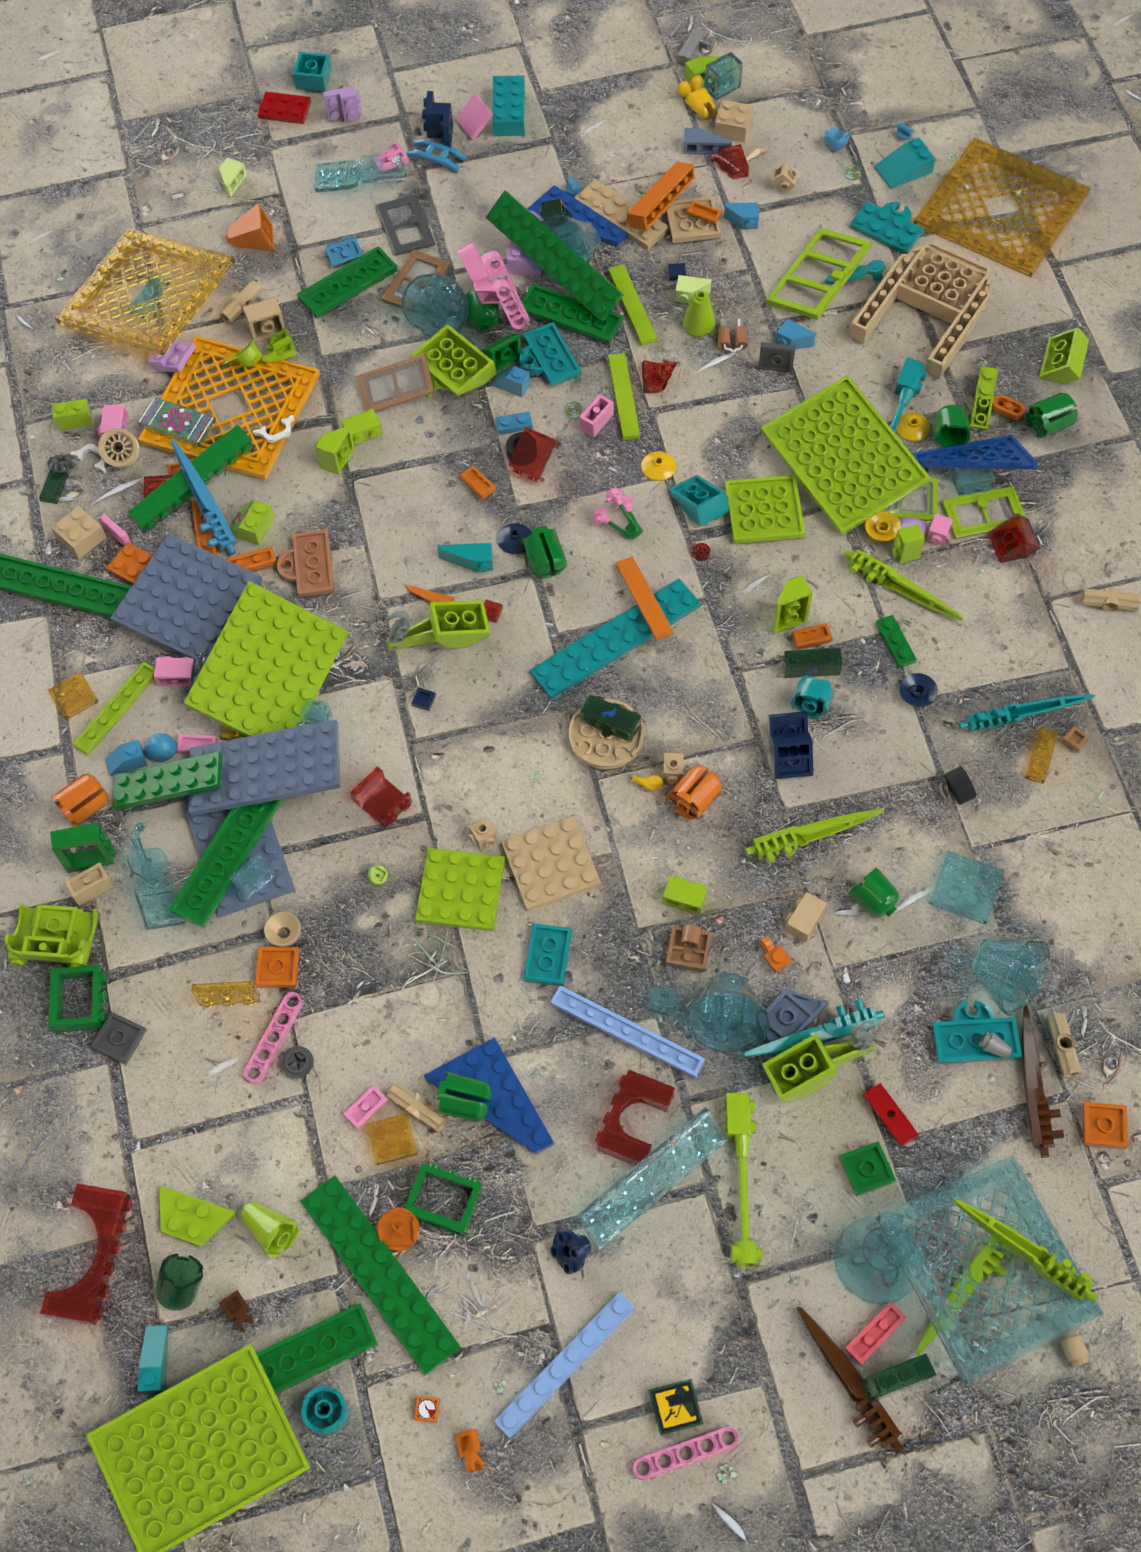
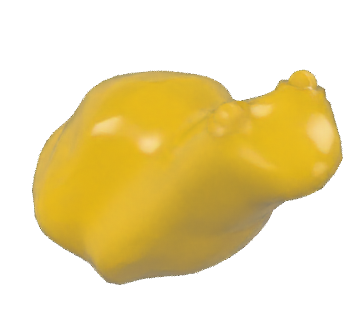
M634 775L631 780L648 791H654L663 786L664 783L663 779L658 775H651L645 778Z

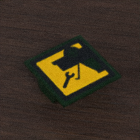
M692 1379L648 1390L660 1436L704 1424Z

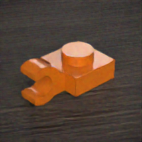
M768 936L761 939L760 945L767 953L763 958L775 974L792 963V959L781 945L775 948Z
M477 1428L456 1434L460 1458L465 1457L467 1473L483 1470V1460L477 1455V1453L481 1452Z

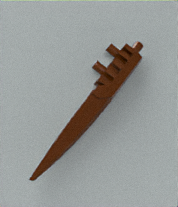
M1028 1005L1023 1008L1022 1062L1032 1145L1034 1148L1040 1149L1041 1158L1050 1157L1048 1148L1055 1147L1054 1139L1064 1138V1131H1052L1051 1118L1061 1117L1060 1109L1049 1110L1048 1100H1045L1038 1051Z
M796 1307L809 1333L848 1392L847 1394L852 1401L858 1402L854 1408L856 1411L859 1410L861 1414L852 1420L854 1425L858 1428L867 1422L869 1430L874 1432L871 1437L866 1439L867 1444L871 1448L881 1442L882 1448L890 1444L895 1452L899 1453L904 1449L897 1439L902 1433L878 1398L829 1335L803 1308Z

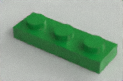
M890 615L876 620L875 625L898 668L916 663L917 658L894 616Z

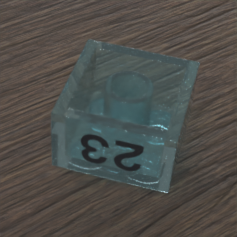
M732 52L706 65L705 88L715 100L741 87L743 62Z

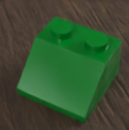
M509 334L481 349V352L494 361L496 372L519 360L521 351L520 335Z

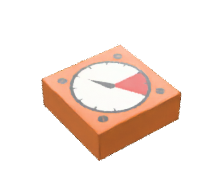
M417 1396L414 1420L437 1423L440 1399Z

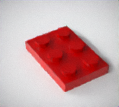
M265 91L258 111V119L304 124L312 102L311 97Z

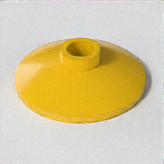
M905 413L900 418L896 432L904 440L911 442L921 441L929 435L930 423L925 416L919 413Z
M656 451L647 454L643 458L641 470L650 480L664 481L675 473L676 462L668 453Z
M881 511L866 520L865 530L868 536L879 542L894 540L897 530L902 527L896 515Z

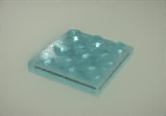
M947 851L929 904L986 925L1005 871Z

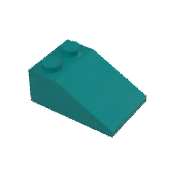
M918 137L905 142L877 163L875 169L889 188L893 189L933 173L936 158Z
M695 475L668 489L670 495L690 520L699 526L705 525L709 521L729 512L726 492L699 475Z

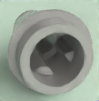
M986 1031L979 1042V1046L982 1047L983 1051L1007 1058L1012 1050V1047L993 1032L989 1033Z

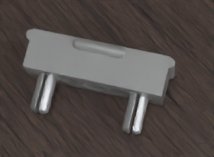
M697 27L693 28L678 53L677 64L685 66L686 62L695 59L696 57L693 55L700 43L710 47L711 42L703 38L704 31L697 29Z

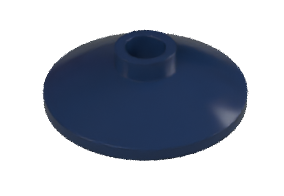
M508 524L499 531L497 542L504 552L520 554L525 552L522 543L523 536L526 538L532 532L523 524Z
M913 673L902 680L900 694L908 704L915 707H925L934 702L938 694V688L935 681L928 675Z

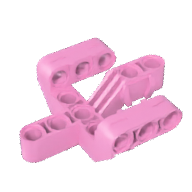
M474 243L459 249V256L474 284L481 303H501L511 326L515 329H522L526 323L530 322V318L501 255L496 251H491L480 257ZM493 260H498L497 263H491ZM500 274H505L502 278L498 277Z

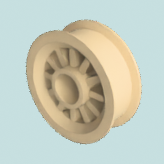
M123 428L107 430L101 436L98 444V450L102 459L116 468H125L132 465L139 455L140 448L136 437ZM117 444L123 445V450L121 452L115 451V446Z

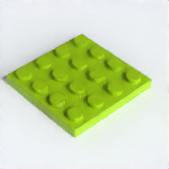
M795 475L725 481L734 544L805 538L806 532Z
M428 848L415 917L416 923L494 932L505 856Z

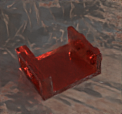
M525 426L508 466L513 468L512 472L521 476L522 473L528 475V479L536 483L538 480L544 482L545 478L541 477L553 449H558L561 443Z
M378 766L350 792L352 800L384 828L389 824H393L402 811L408 810L412 803L410 793L403 794L384 777L383 770Z

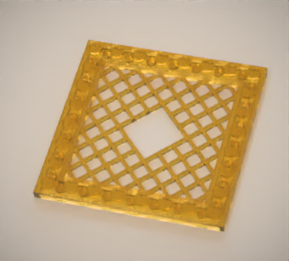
M974 137L917 215L914 224L1032 278L1090 193L1091 187ZM987 163L989 167L981 168L980 164ZM1002 169L1003 173L996 175L994 170ZM991 171L992 175L985 177L983 172ZM980 173L981 177L974 179L972 174ZM1016 175L1018 180L1010 181L1009 176ZM998 178H1006L1007 182L999 183ZM987 180H995L996 184L988 185ZM983 181L985 186L978 187L976 182ZM1031 182L1032 186L1025 187L1023 183ZM972 183L974 188L967 189L965 184ZM1020 184L1021 188L1014 189L1013 185ZM1008 185H1009L1010 190H1008V191H1003V190H1002V187H1003V186H1008ZM997 187H998L999 192H997V193H992V192H991V189H992V188H997ZM1045 188L1047 193L1040 194L1038 189ZM986 189H987L988 194H986V195H981V194H980V191H981V190H986ZM1034 190L1036 195L1029 196L1027 191ZM975 191H976L977 196H975V197H970V196H969V193H970V192H975ZM1023 192L1025 197L1018 198L1016 193ZM964 193H965L966 198H964V199H959V198H958V194H964ZM1012 194L1021 216L992 221L983 199ZM1060 194L1062 199L1054 200L1053 195ZM1049 196L1051 201L1043 202L1042 197ZM1038 198L1040 203L1032 204L1031 199ZM979 200L981 205L974 206L972 201ZM1027 200L1029 205L1021 206L1020 201ZM968 202L970 207L963 208L961 203ZM957 204L959 209L952 210L950 205ZM1053 205L1054 210L1047 211L1045 206ZM1042 207L1043 212L1036 213L1034 208ZM983 208L985 213L977 214L976 209ZM1031 209L1032 214L1025 215L1023 210ZM972 210L973 215H965V211ZM961 212L962 217H954V213ZM950 214L951 219H943V215ZM1045 215L1047 220L1040 221L1038 216ZM987 217L988 222L981 223L979 218ZM1034 217L1036 222L1029 223L1027 218ZM976 219L977 224L970 225L968 220ZM1016 220H1024L1025 224L1017 225ZM964 221L966 226L960 227L957 222ZM1005 222H1013L1014 226L1006 227ZM1001 223L1003 228L995 229L994 224ZM990 225L992 230L984 231L983 226ZM1038 226L1040 231L1032 232L1031 227ZM979 227L981 232L974 233L972 231V228ZM1027 228L1029 233L1021 234L1020 229ZM1016 230L1018 235L1010 236L1008 231ZM1005 232L1007 237L999 238L997 233ZM994 234L995 239L989 240L986 235ZM1031 236L1032 241L1025 243L1023 238ZM1020 239L1021 244L1014 245L1012 240ZM1009 241L1010 246H1003L1001 242ZM1023 247L1025 252L1018 253L1016 248Z
M128 227L55 320L58 324L164 355L234 264L235 259L227 254ZM140 250V254L132 256L131 253ZM153 254L152 258L145 260V256ZM166 257V261L158 264L157 260ZM142 258L141 262L134 264L133 260ZM131 261V265H130V266H127V267H124V268H123V265H122V264H125V263ZM155 261L156 265L147 267L146 264ZM179 261L180 265L171 267L170 264ZM144 265L145 269L136 271L135 268ZM168 265V269L160 271V267ZM192 265V269L184 271V267ZM133 269V273L125 275V271ZM157 269V273L149 275V271ZM181 269V273L173 275V271ZM206 269L204 273L197 274V271ZM122 273V277L114 279V275ZM146 273L145 277L138 279L137 275ZM170 273L171 276L162 279L161 275ZM188 274H195V276L190 277L188 279L186 278V275ZM159 276L164 295L133 306L128 287ZM183 276L184 280L175 282L176 278ZM135 277L134 281L127 283L126 279ZM124 280V284H123V285H120V286H117V287H116V284H115V283ZM172 280L173 284L164 287L165 282ZM197 280L195 285H188L189 282ZM113 284V288L105 290L104 287ZM186 285V288L177 290L178 286ZM126 288V292L118 294V290ZM175 289V292L166 294V290ZM115 292V296L107 298V294ZM188 292L187 296L179 297V294ZM101 296L104 297V300L98 302L95 301V298ZM128 296V300L120 302L119 298ZM170 297H177L176 300L170 302L168 301V298ZM117 300L116 304L109 306L108 302ZM166 301L165 304L157 306V302ZM154 303L155 307L146 310L145 306ZM130 304L129 308L122 310L121 306ZM179 304L178 308L170 309V306ZM99 305H106L105 308L99 310L97 309V306ZM143 307V311H142V312H139V313H136V314H135V311H134V310ZM167 307L168 311L159 313V310ZM119 308L118 312L110 313V310ZM88 309H95V311L91 313H86V310ZM107 311L108 315L99 317V314ZM156 311L157 315L148 318L149 313ZM132 312L131 316L124 318L123 314ZM145 315L146 319L137 322L136 318ZM121 316V319L112 321L113 317ZM170 316L168 320L161 321L162 317ZM134 319V323L126 326V321ZM158 319L159 323L150 326L151 321ZM147 323L148 327L139 330L138 326ZM161 328L159 332L152 333L153 329Z

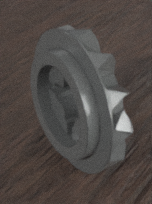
M55 454L54 457H49L47 465L52 471L67 472L76 466V460L74 456L69 454Z
M302 1046L288 1049L281 1058L283 1072L292 1079H302L314 1067L312 1053ZM295 1056H297V1058H299L300 1061H303L302 1063H300L299 1070L296 1067V1065H292L295 1063Z

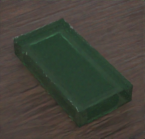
M49 471L39 496L41 502L58 503L68 478L67 472Z

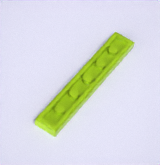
M624 264L608 268V273L614 286L624 294L620 300L641 346L657 342V336Z
M625 353L608 355L623 440L640 439Z
M143 662L72 745L89 756L152 683L155 668Z

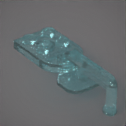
M378 155L365 156L358 162L320 163L316 165L314 189L316 193L347 190L358 186L360 183L404 180L407 177V173L400 155L393 158V163L396 164L398 170L382 171V159Z
M137 821L129 837L133 851L129 853L127 861L131 872L140 877L135 886V897L146 930L183 925L186 920L170 913L168 910L177 897V892L173 882L163 875L169 867L166 854L159 848L143 849L139 836L146 829V824L143 821Z

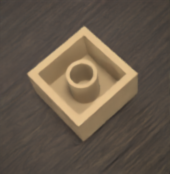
M722 100L715 121L714 134L729 140L745 142L752 121L753 105Z
M275 297L243 307L252 339L256 338L255 344L270 340L272 335L285 329L282 312Z
M77 506L51 527L56 539L78 559L82 558L107 538L102 526L80 506Z

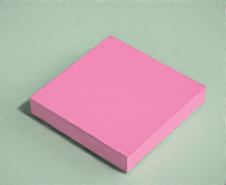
M474 93L456 117V120L468 136L475 140L493 114L481 98Z

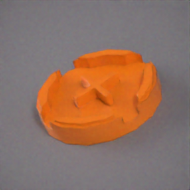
M400 1207L391 1208L378 1221V1238L381 1242L383 1240L390 1250L398 1252L407 1250L415 1244L419 1237V1222L415 1215L407 1209Z

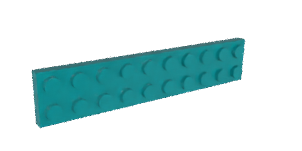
M680 578L653 594L670 626L701 607L700 601ZM636 604L530 669V674L552 700L652 638L653 634Z

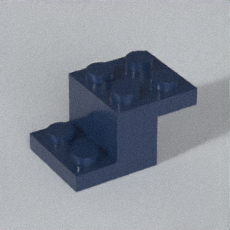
M427 91V96L423 99L425 109H422V119H425L423 128L427 132V138L441 139V143L444 146L452 147L454 127L451 103H435L434 92Z
M807 711L770 714L769 740L770 751L774 758L775 779L813 776V740L808 732Z

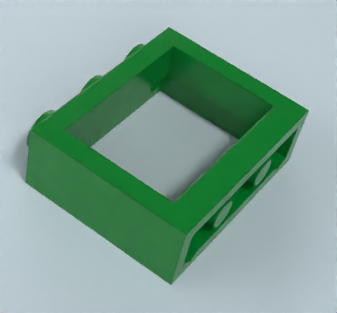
M98 822L50 832L52 850L67 873L87 870L98 863H101L102 866L114 864L113 857L116 856V850L114 845H111L110 838L106 836L105 829H101ZM96 844L98 847L72 853L70 848Z
M100 965L51 969L48 1027L53 1033L101 1029L106 1017L103 1002H106L104 983H107V974ZM93 976L92 1017L63 1019L64 979Z
M428 1163V1165L422 1164L404 1209L412 1212L419 1222L465 1237L483 1187L476 1178L468 1177L466 1179L460 1177V1174L453 1170L445 1172L433 1163ZM426 1175L473 1190L461 1222L415 1207Z

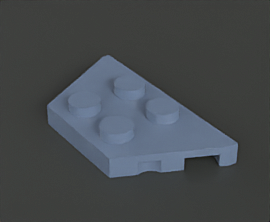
M785 989L758 1017L767 1042L805 1030L828 1006L829 1002L827 1000L813 999L809 995L797 994L795 991Z

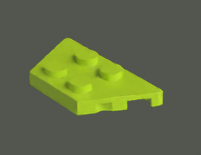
M164 1186L159 1188L161 1233L202 1248L213 1235H216L223 1229L222 1226L237 1215L235 1211Z

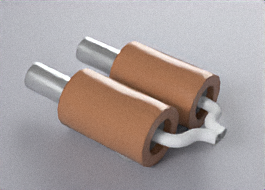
M721 319V327L717 330L719 349L728 350L731 353L746 349L748 347L747 328L743 326V319L737 320V327L734 329L736 347L734 351L730 348V328L726 326V319Z

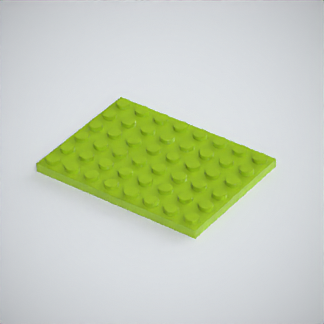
M848 375L765 424L760 430L841 535L846 534L931 480V477Z
M248 581L187 695L183 706L246 737L302 726L349 631Z
M252 1343L86 1434L138 1552H165L311 1468Z

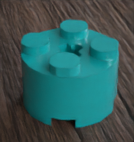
M807 675L803 676L798 681L791 700L792 708L796 707L799 711H807L808 718L818 719L821 715L826 716L834 694L831 683L828 680H819Z
M319 1386L306 1394L301 1415L304 1423L311 1431L321 1436H330L338 1433L348 1422L349 1406L347 1400L337 1389ZM324 1406H326L328 1409L330 1408V1410L328 1411L329 1413L326 1416L324 1414H320L321 1412H323L322 1408Z

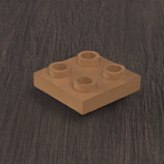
M691 924L684 925V927L672 926L666 965L706 972L712 932L702 931L700 927Z

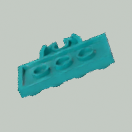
M867 201L850 223L851 229L906 255L924 231V228L911 223L912 214L907 205L904 206L903 212L896 211L900 208L901 202H890L880 208Z
M554 322L523 333V339L527 347L520 351L519 361L520 365H523V370L530 372V375L544 374L550 387L582 375L579 365Z
M965 1001L957 1007L953 1015V1021L933 1022L932 1024L938 1064L1021 1059L1022 1057L1015 1017L995 1018L989 1005L980 1001H974L973 1007L977 1011L975 1016L967 1013L969 1004ZM986 1031L989 1033L993 1032L1012 1047L1011 1053L1007 1058L982 1050L979 1042Z

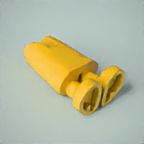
M697 75L693 77L690 84L687 81L681 82L676 91L678 95L686 98L685 102L691 109L705 120L709 117V114L711 116L716 115L718 110L707 89L702 88L704 84L703 78Z

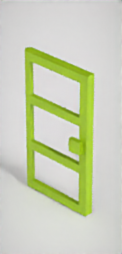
M820 228L766 298L765 303L818 320L872 248V242ZM821 236L861 247L850 262L811 251ZM805 257L845 268L843 271L835 269L832 272L830 278L836 280L832 287L793 275ZM787 281L826 293L815 309L776 297Z

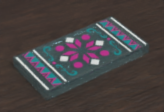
M153 397L137 423L140 427L200 447L216 419L213 416Z

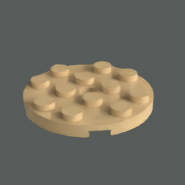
M599 699L589 702V705L579 709L574 714L569 725V743L572 751L583 763L594 768L615 769L631 762L639 754L643 746L644 725L641 718L633 711L631 706L618 700ZM614 708L616 709V714L612 717L608 715L603 717V712H611ZM603 731H610L611 736L605 738L601 733Z

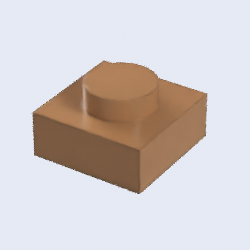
M1074 726L1063 738L1062 742L1078 753L1087 743L1090 736Z

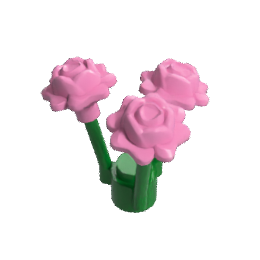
M614 487L606 493L607 499L605 503L614 502L616 510H622L630 522L625 527L626 532L607 517V507L604 509L598 508L593 513L594 525L601 523L609 524L623 534L626 539L630 537L634 540L643 533L641 526L632 514L631 506L634 503V498L627 495L621 496L624 489L618 490L617 487Z

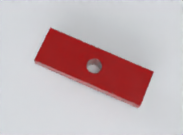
M881 1083L863 1094V1097L900 1147L919 1135ZM891 1113L893 1118L888 1117L887 1114Z

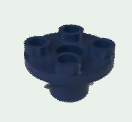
M569 1229L558 1231L554 1236L553 1246L550 1247L552 1257L557 1260L568 1275L580 1271L585 1264V1258L587 1259V1255L591 1252L589 1239L579 1233L575 1234Z

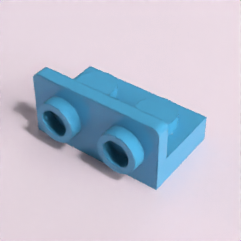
M347 237L342 242L337 244L335 242L331 243L325 248V255L328 256L332 268L349 263L363 255L356 237Z

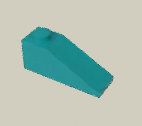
M492 543L437 545L438 556L442 560L475 572L493 571Z
M168 1325L146 1326L138 1374V1392L143 1395L160 1394L166 1391Z

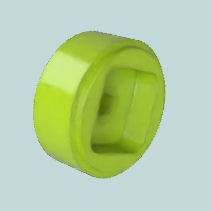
M381 865L373 866L367 873L368 881L375 886L382 885L388 878L387 870Z

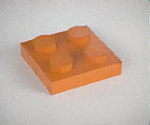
M127 542L106 569L109 573L133 585L153 555Z
M258 947L256 988H297L299 947Z
M1084 1102L1082 1104L1083 1145L1127 1149V1106Z

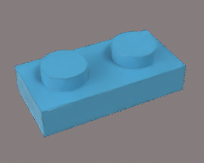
M530 411L496 417L499 435L533 429Z

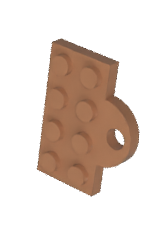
M328 529L292 534L294 549L285 551L277 561L279 575L287 582L297 583L299 598L335 593ZM286 564L291 565L289 569H282Z

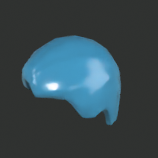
M832 127L824 133V144L828 149L838 151L847 144L850 133Z
M154 734L145 745V755L149 760L165 762L171 759L177 752V742L168 734Z

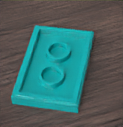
M533 923L523 978L524 982L564 986L572 928Z

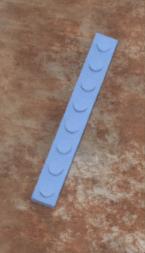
M559 986L550 1002L551 1006L695 1079L705 1062V1058L562 986Z
M619 1292L504 1410L494 1423L511 1439L635 1310V1307Z

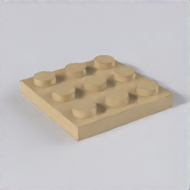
M713 196L676 200L666 209L672 243L721 238L719 220L716 224L686 213L692 201L716 208Z

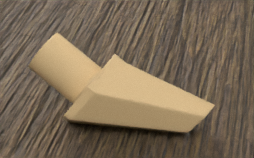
M756 145L745 155L744 163L759 157L760 154L766 153V146L758 147Z

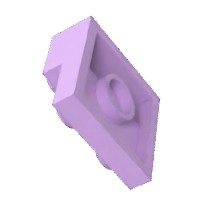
M354 86L323 92L328 121L344 118V122L360 119L359 115L362 114L361 105L357 104L360 102L358 92L355 93Z
M163 337L157 343V349L149 356L148 363L157 372H181L196 346L193 342H180L177 337Z

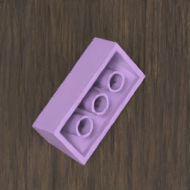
M530 211L550 229V224L534 211ZM512 241L510 242L507 256L508 272L512 274L541 276L542 268Z

